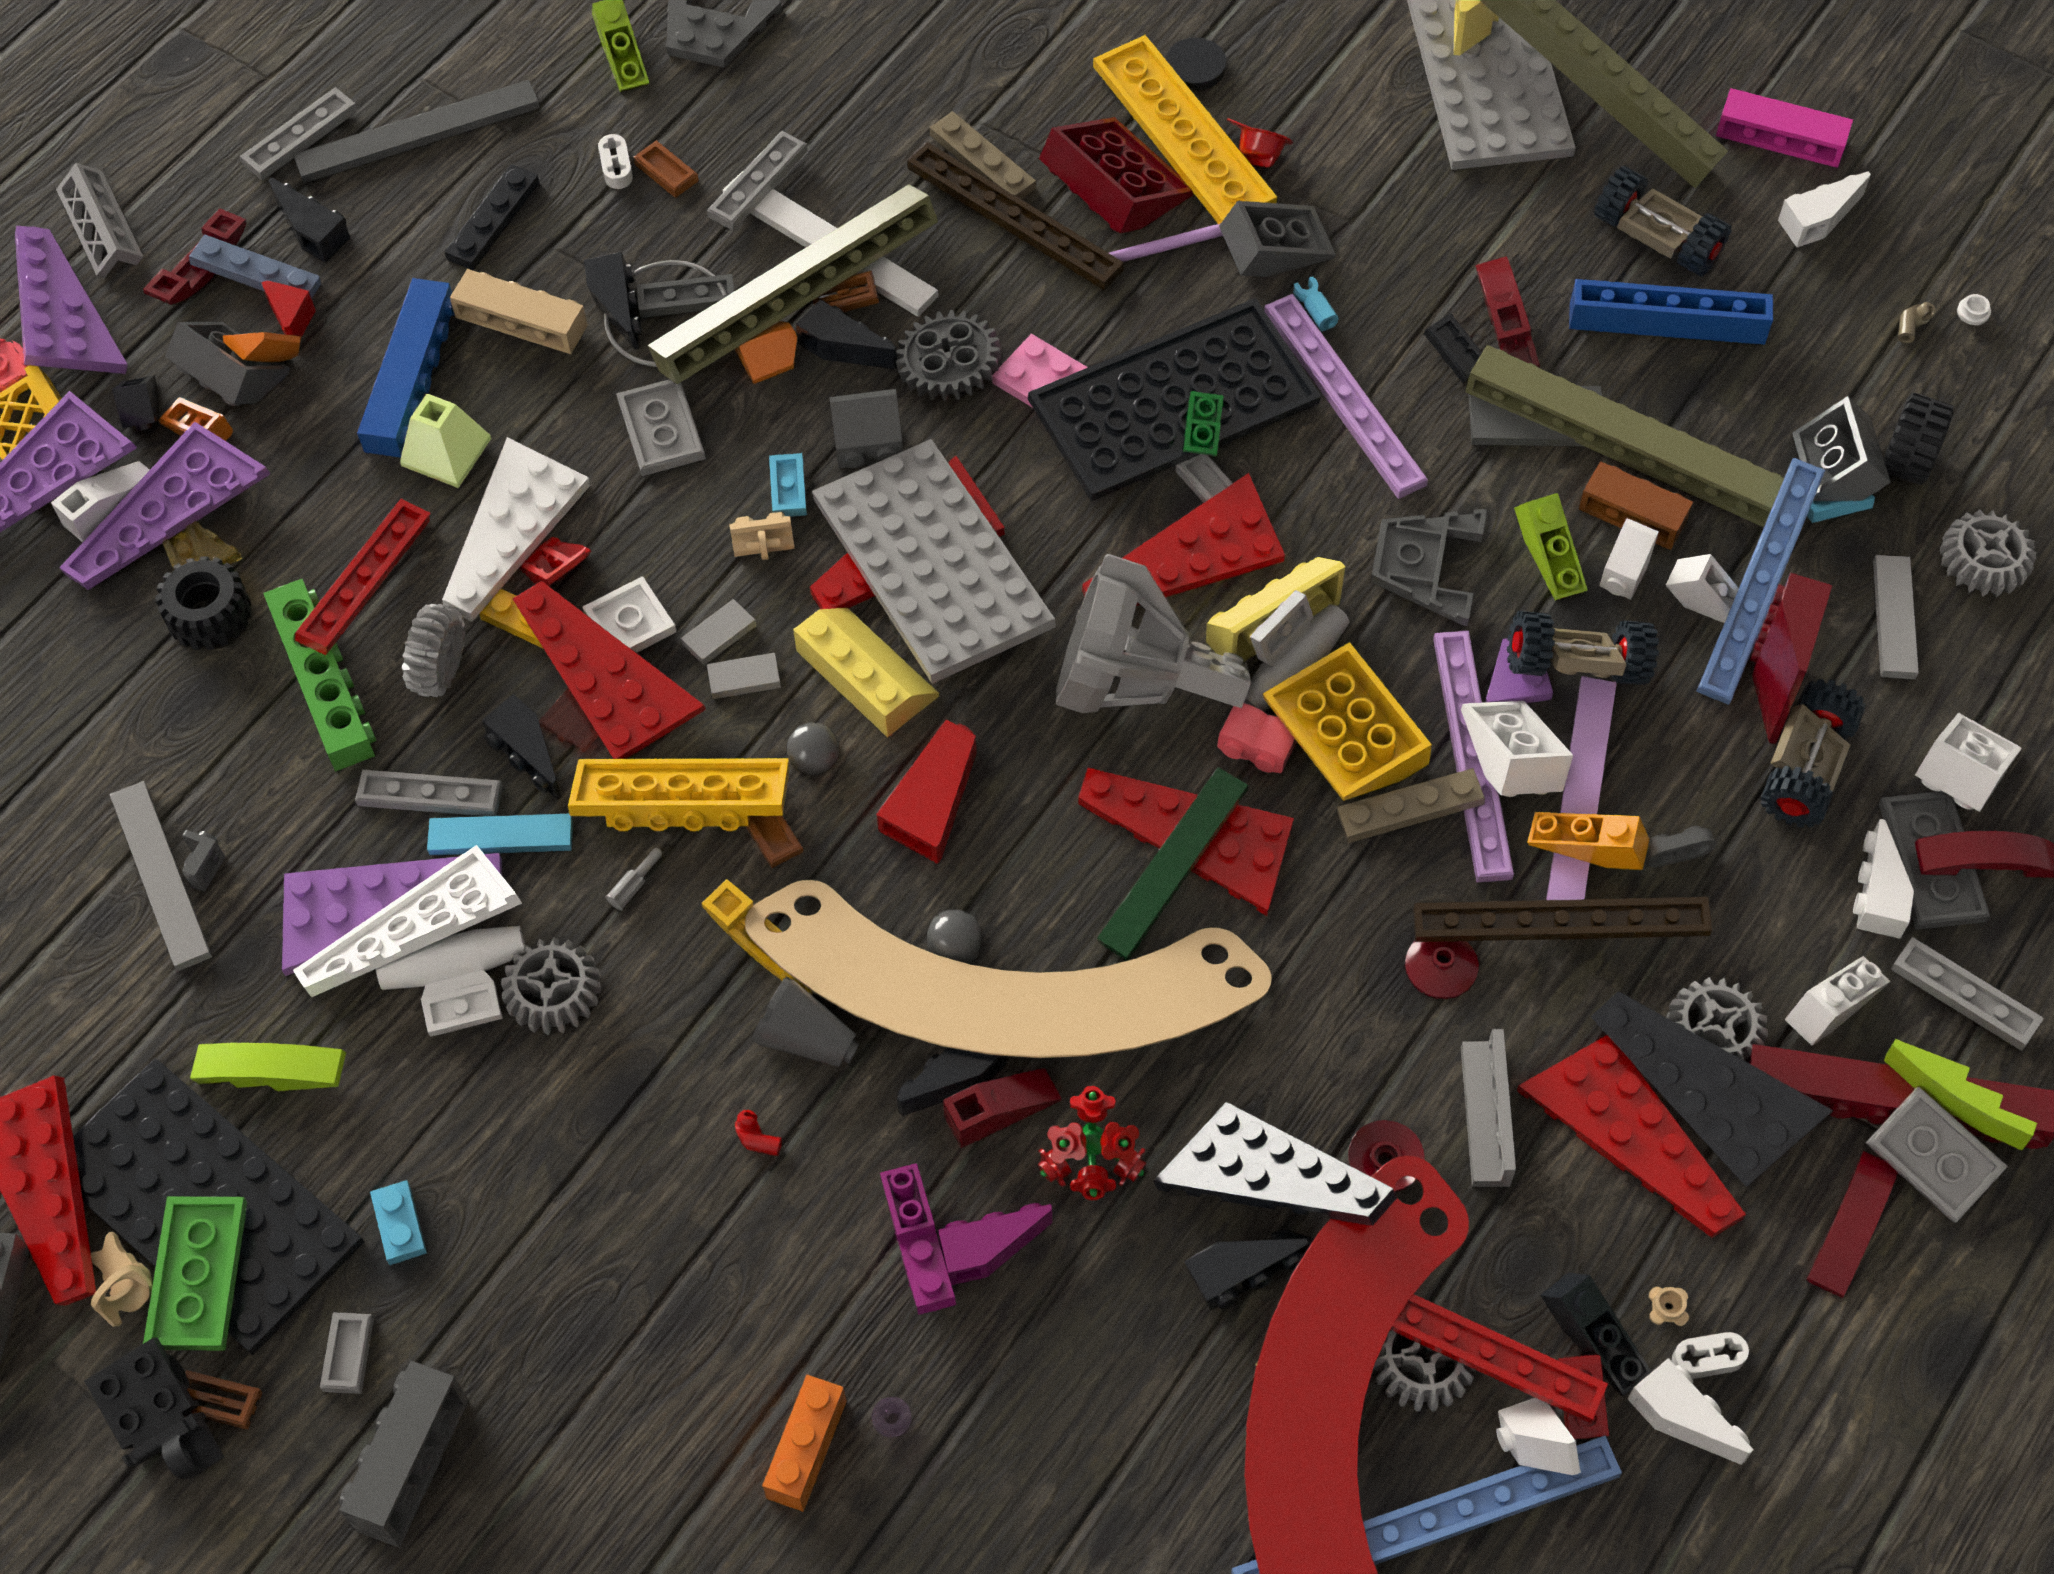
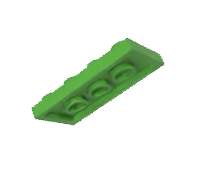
M167 1196L143 1344L152 1338H158L165 1350L225 1351L247 1209V1201L244 1197Z

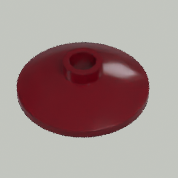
M1414 941L1408 949L1405 959L1406 974L1412 985L1421 993L1436 999H1451L1467 992L1473 986L1479 969L1477 955L1467 941ZM1443 956L1450 961L1448 963H1441L1437 957Z
M1378 1120L1364 1125L1355 1133L1348 1149L1349 1165L1370 1177L1383 1166L1378 1162V1159L1381 1157H1387L1390 1160L1399 1156H1415L1423 1160L1425 1159L1424 1149L1417 1135L1407 1126L1390 1120ZM1410 1176L1400 1178L1395 1185V1192L1408 1188L1417 1179Z

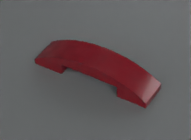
M219 208L201 227L203 236L205 234L236 246L247 222L246 219ZM195 245L171 272L161 269L143 288V291L146 295L172 305L195 294L214 277L215 273L190 264L189 255L196 247Z
M1967 831L1929 836L1917 839L1914 842L1921 875H1956L1961 869L2023 870L2024 877L2054 878V843L2038 836L2007 831Z
M1865 1151L1862 1152L1849 1181L1848 1189L1806 1281L1841 1298L1844 1297L1874 1233L1898 1174L1886 1161Z

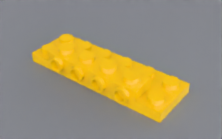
M788 758L579 759L568 803L569 815L605 816L607 827H614L619 831H628L632 827H649L654 831H664L668 827H685L690 831H699L707 826H720L723 830L734 831L739 826H749L750 816H783L790 770Z

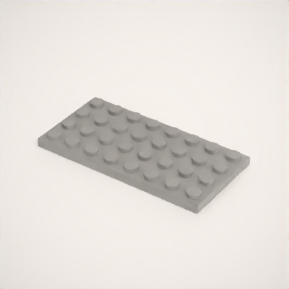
M1407 0L1451 170L1574 156L1576 147L1550 61L1500 18L1498 22L1493 21L1489 36L1460 56L1454 55V8L1456 0Z
M932 439L812 491L815 503L932 684L1056 627L1054 616Z

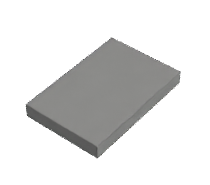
M668 379L616 393L642 476L706 459L682 383L676 384Z
M1920 1087L1915 1088L1866 1142L1871 1149L1954 1223L1967 1212L2008 1167Z

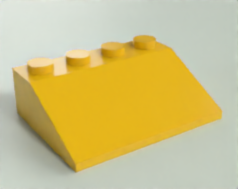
M1350 642L1262 694L1264 700L1343 801L1401 782L1429 765L1432 744Z

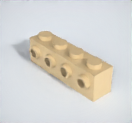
M467 269L450 296L455 317L568 354H572L588 326L584 307L576 301L561 299L542 290L536 291L526 288L513 281L507 282L492 277L485 272L479 273Z

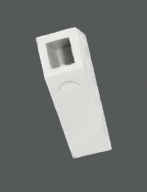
M1869 171L1858 175H1850L1841 181L1829 185H1821L1803 194H1794L1784 200L1778 221L1797 248L1824 239L1864 195L1871 175Z
M140 461L78 481L52 501L51 504L62 525L80 541L84 542L148 473L149 469Z
M1880 819L1874 831L1868 830L1864 840L1863 851L1868 852L1867 862H1862L1859 871L1858 882L1864 884L1862 893H1857L1853 914H1858L1857 929L1900 939L1910 921L1914 890L1886 820Z
M1862 956L1808 990L1786 1017L1785 1021L1807 1042L1814 1045L1837 1029L1886 987L1890 980L1881 973L1878 966Z
M1669 1358L1639 1382L1628 1397L1630 1403L1655 1430L1741 1465L1753 1451L1746 1434L1739 1427L1731 1426L1721 1415V1409L1718 1404L1708 1395L1703 1396L1693 1385L1690 1374L1682 1366H1675Z

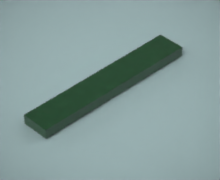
M1219 767L1215 770L1097 937L1098 943L1128 961L1248 791L1246 783Z

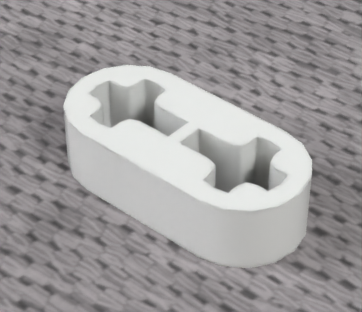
M617 134L604 136L598 143L605 182L614 189L625 188L633 180L626 142L623 137ZM616 148L617 155L611 156L610 149ZM620 167L621 174L615 175L614 168Z
M1732 1332L1690 1338L1682 1341L1676 1347L1672 1356V1363L1675 1366H1682L1692 1379L1731 1373L1743 1366L1747 1360L1749 1349L1746 1341L1740 1335ZM1725 1344H1728L1730 1350L1738 1351L1733 1360H1730V1357L1726 1354L1715 1356V1353L1721 1352ZM1687 1351H1690L1694 1357L1706 1356L1699 1359L1695 1367H1692L1690 1361L1682 1360Z

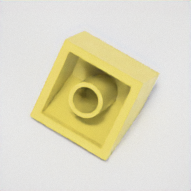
M1480 0L1455 1L1454 55L1460 56L1489 36L1493 21L1498 22L1499 17Z

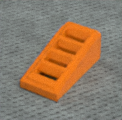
M180 397L158 420L161 425L180 436L194 422L224 441L233 433L232 427L223 415ZM187 411L188 413L178 422V420H179V419L184 415V413Z

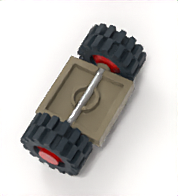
M1621 166L1620 169H1617L1614 177L1611 176L1608 180V185L1604 186L1603 193L1599 195V202L1594 208L1596 209L1594 211L1595 217L1616 229H1620L1630 237L1641 241L1670 259L1683 249L1679 253L1678 264L1700 277L1703 274L1705 275L1708 269H1711L1714 262L1720 257V252H1723L1724 245L1730 238L1728 236L1732 232V226L1710 213H1706L1702 217L1653 188L1641 198L1645 194L1648 179L1627 166Z
M1518 611L1517 615L1513 617L1514 624L1511 623L1510 625L1511 635L1508 634L1507 639L1509 641L1507 661L1510 663L1509 669L1514 674L1543 676L1552 663L1556 670L1564 674L1574 675L1577 672H1584L1601 678H1607L1612 675L1616 683L1646 685L1650 682V677L1653 678L1654 676L1653 668H1656L1658 663L1655 659L1656 656H1659V650H1656L1659 638H1656L1658 632L1657 629H1654V624L1621 621L1620 625H1617L1615 628L1616 633H1613L1612 639L1614 642H1612L1607 633L1552 628L1554 622L1548 613Z
M1818 679L1816 683L1810 681L1808 685L1804 686L1797 706L1792 707L1773 755L1771 764L1776 769L1770 773L1760 799L1762 800V807H1767L1765 811L1769 815L1775 813L1774 818L1776 820L1785 819V824L1792 825V822L1797 824V827L1803 828L1805 824L1808 827H1814L1815 824L1819 825L1824 819L1835 784L1850 747L1846 739L1848 736L1853 737L1855 732H1857L1866 704L1863 703V697L1861 695L1856 696L1857 691L1855 689L1847 690V685L1841 683L1840 686L1835 685V680H1829L1828 684H1826L1823 679Z

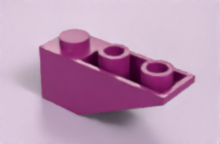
M1039 1203L1023 1206L1018 1212L1009 1214L993 1212L985 1215L979 1221L967 1223V1221L959 1220L947 1224L944 1229H939L940 1247L951 1285L986 1278L1052 1224L1051 1204L1044 1206Z

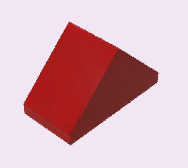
M268 280L261 282L267 300L284 334L300 336L301 339L316 312L309 291Z

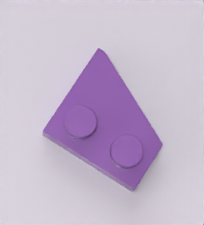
M1503 639L1485 703L1505 701L1532 703L1551 700L1553 690L1548 673L1546 672L1543 676L1512 673L1509 669L1510 663L1507 661L1509 641Z

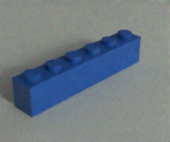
M412 278L357 432L365 453L401 458L410 418L421 403L424 393H428L430 390L431 373L433 367H437L440 360L439 349L442 341L445 342L448 338L450 318L455 316L450 300L452 294L450 283Z
M1575 279L1570 300L1569 329L1765 345L1773 322V294Z

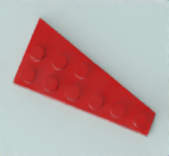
M1087 768L1079 793L1078 804L1112 825L1118 824L1132 832L1134 838L1144 844L1147 841L1160 849L1198 795ZM1237 805L1191 872L1206 881L1212 880L1229 890L1228 894L1238 900L1243 898L1256 906L1257 911L1268 916L1294 818Z

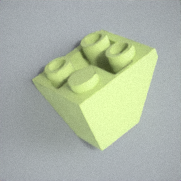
M426 394L410 418L400 464L402 467L459 488L490 442L491 435L456 404Z

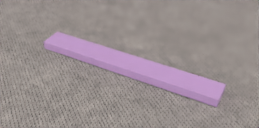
M1290 294L1265 305L1264 311L1281 337L1395 496L1400 499L1426 487L1428 479L1296 297Z
M1469 631L1435 633L1433 641L1456 770L1461 772L1474 768L1485 797L1484 805L1464 810L1476 883L1512 880L1514 873L1499 793L1484 776L1461 711L1462 704L1482 703Z
M1584 676L1581 678L1569 750L1573 754V758L1563 790L1560 813L1597 814L1616 682ZM1553 852L1546 900L1584 899L1590 863Z

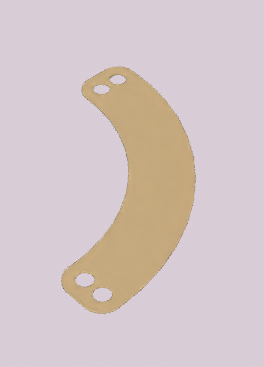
M815 880L797 881L756 903L748 911L745 918V928L750 939L781 969L829 1002L854 1016L895 1033L943 1047L988 1055L1030 1058L1092 1056L1137 1049L1171 1040L1222 1021L1262 999L1268 993L1272 979L1271 972L1266 963L1237 935L1221 928L1201 929L1150 954L1099 968L1068 972L1035 973L1006 971L970 965L938 956L899 939L857 912L829 885ZM811 896L820 901L821 908L814 915L804 916L795 910V902L802 897ZM782 913L791 919V926L784 932H771L764 925L765 919L771 914ZM1211 944L1220 945L1227 950L1228 958L1221 964L1208 963L1201 955L1203 948ZM1232 968H1243L1251 974L1252 981L1246 987H1233L1227 983L1225 974Z

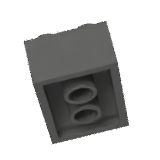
M1237 201L1219 225L1241 276L1268 277L1331 260L1336 256L1314 206Z

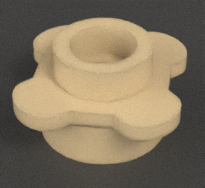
M1654 1287L1650 1290L1649 1299L1652 1301L1653 1310L1649 1316L1654 1324L1661 1325L1664 1322H1674L1678 1326H1683L1687 1323L1689 1315L1685 1309L1687 1307L1688 1295L1685 1290L1674 1287H1665L1663 1289ZM1665 1304H1671L1672 1309H1667Z

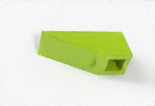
M603 0L592 3V16L619 91L649 84L623 0Z
M1558 493L1515 507L1524 541L1554 600L1587 591L1588 589Z

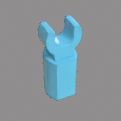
M1314 277L1309 278L1308 290L1302 289L1298 282L1295 283L1294 296L1298 301L1304 302L1305 309L1319 330L1323 332L1333 328L1339 318L1324 294L1318 292L1319 285Z

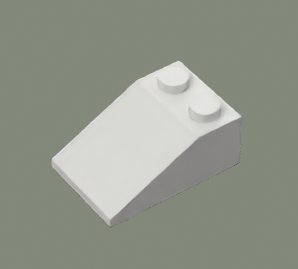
M1525 701L1462 704L1461 711L1484 776L1501 796L1513 797L1517 794L1532 793L1544 795L1548 792H1562L1564 790L1573 754Z
M1958 713L1935 740L1915 776L1922 779V783L1929 789L1938 792L1942 790L1954 797V801L1961 807L1969 810L1975 809L1980 812L2022 748Z

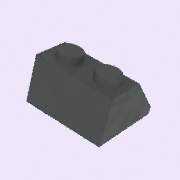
M896 389L829 397L839 469L872 465L903 451Z

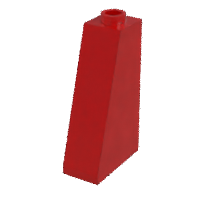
M945 720L876 814L879 832L937 864L942 859L977 754L976 735L968 727L962 724L956 725Z

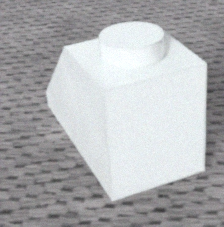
M1627 518L1606 563L1599 586L1607 589L1614 595L1623 596L1631 600L1648 568L1659 532Z
M1711 554L1678 559L1666 583L1668 589L1683 607L1725 623L1739 589Z
M1533 1398L1498 1411L1501 1428L1496 1429L1498 1441L1503 1451H1510L1519 1465L1569 1475L1581 1473L1576 1441L1548 1403Z

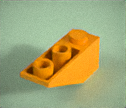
M1535 812L1527 843L1530 846L1605 868L1643 870L1650 839L1640 816Z

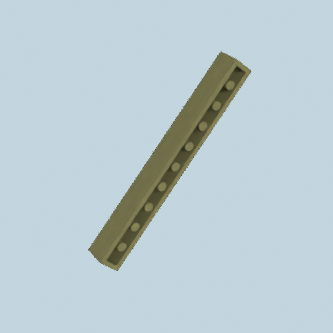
M1480 0L1694 188L1703 181L1728 152L1723 145L1556 0Z
M908 184L647 346L659 372L674 383H681L933 226L938 220L929 195Z
M1486 345L1470 372L1466 393L1575 439L1576 443L1757 525L1765 526L1784 480L1780 474L1765 470L1746 459L1736 457L1715 445L1707 444L1684 431H1678L1659 422L1655 418L1640 414L1629 409L1624 404L1611 401L1600 396L1595 391L1582 388L1563 377L1553 375L1532 363L1524 362L1503 350L1495 349L1489 345Z

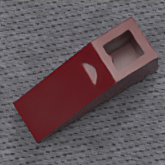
M1041 1068L978 1083L944 1099V1117L958 1144L963 1148L1062 1101V1098L1046 1069Z

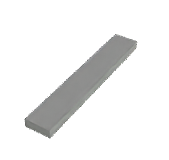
M139 782L110 794L174 967L177 971L212 958L145 782Z

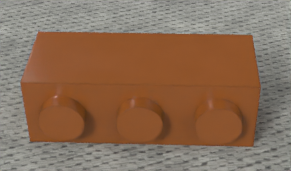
M1600 461L1583 490L1579 510L1619 528L1623 527L1624 522L1628 518L1659 532L1655 544L1671 550L1688 520L1693 501L1684 498L1678 493H1672L1660 488L1648 480L1628 474L1616 466H1610Z

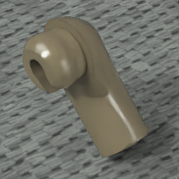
M1924 302L1914 305L1901 313L1898 340L1900 342L1911 343L1914 341L1916 328L1926 324L1935 316L1936 311L1933 304Z

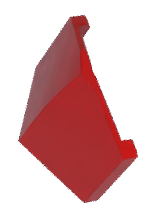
M551 537L537 547L519 569L535 585L543 581L546 585L552 587L580 564L592 551L583 545L561 542L558 538Z

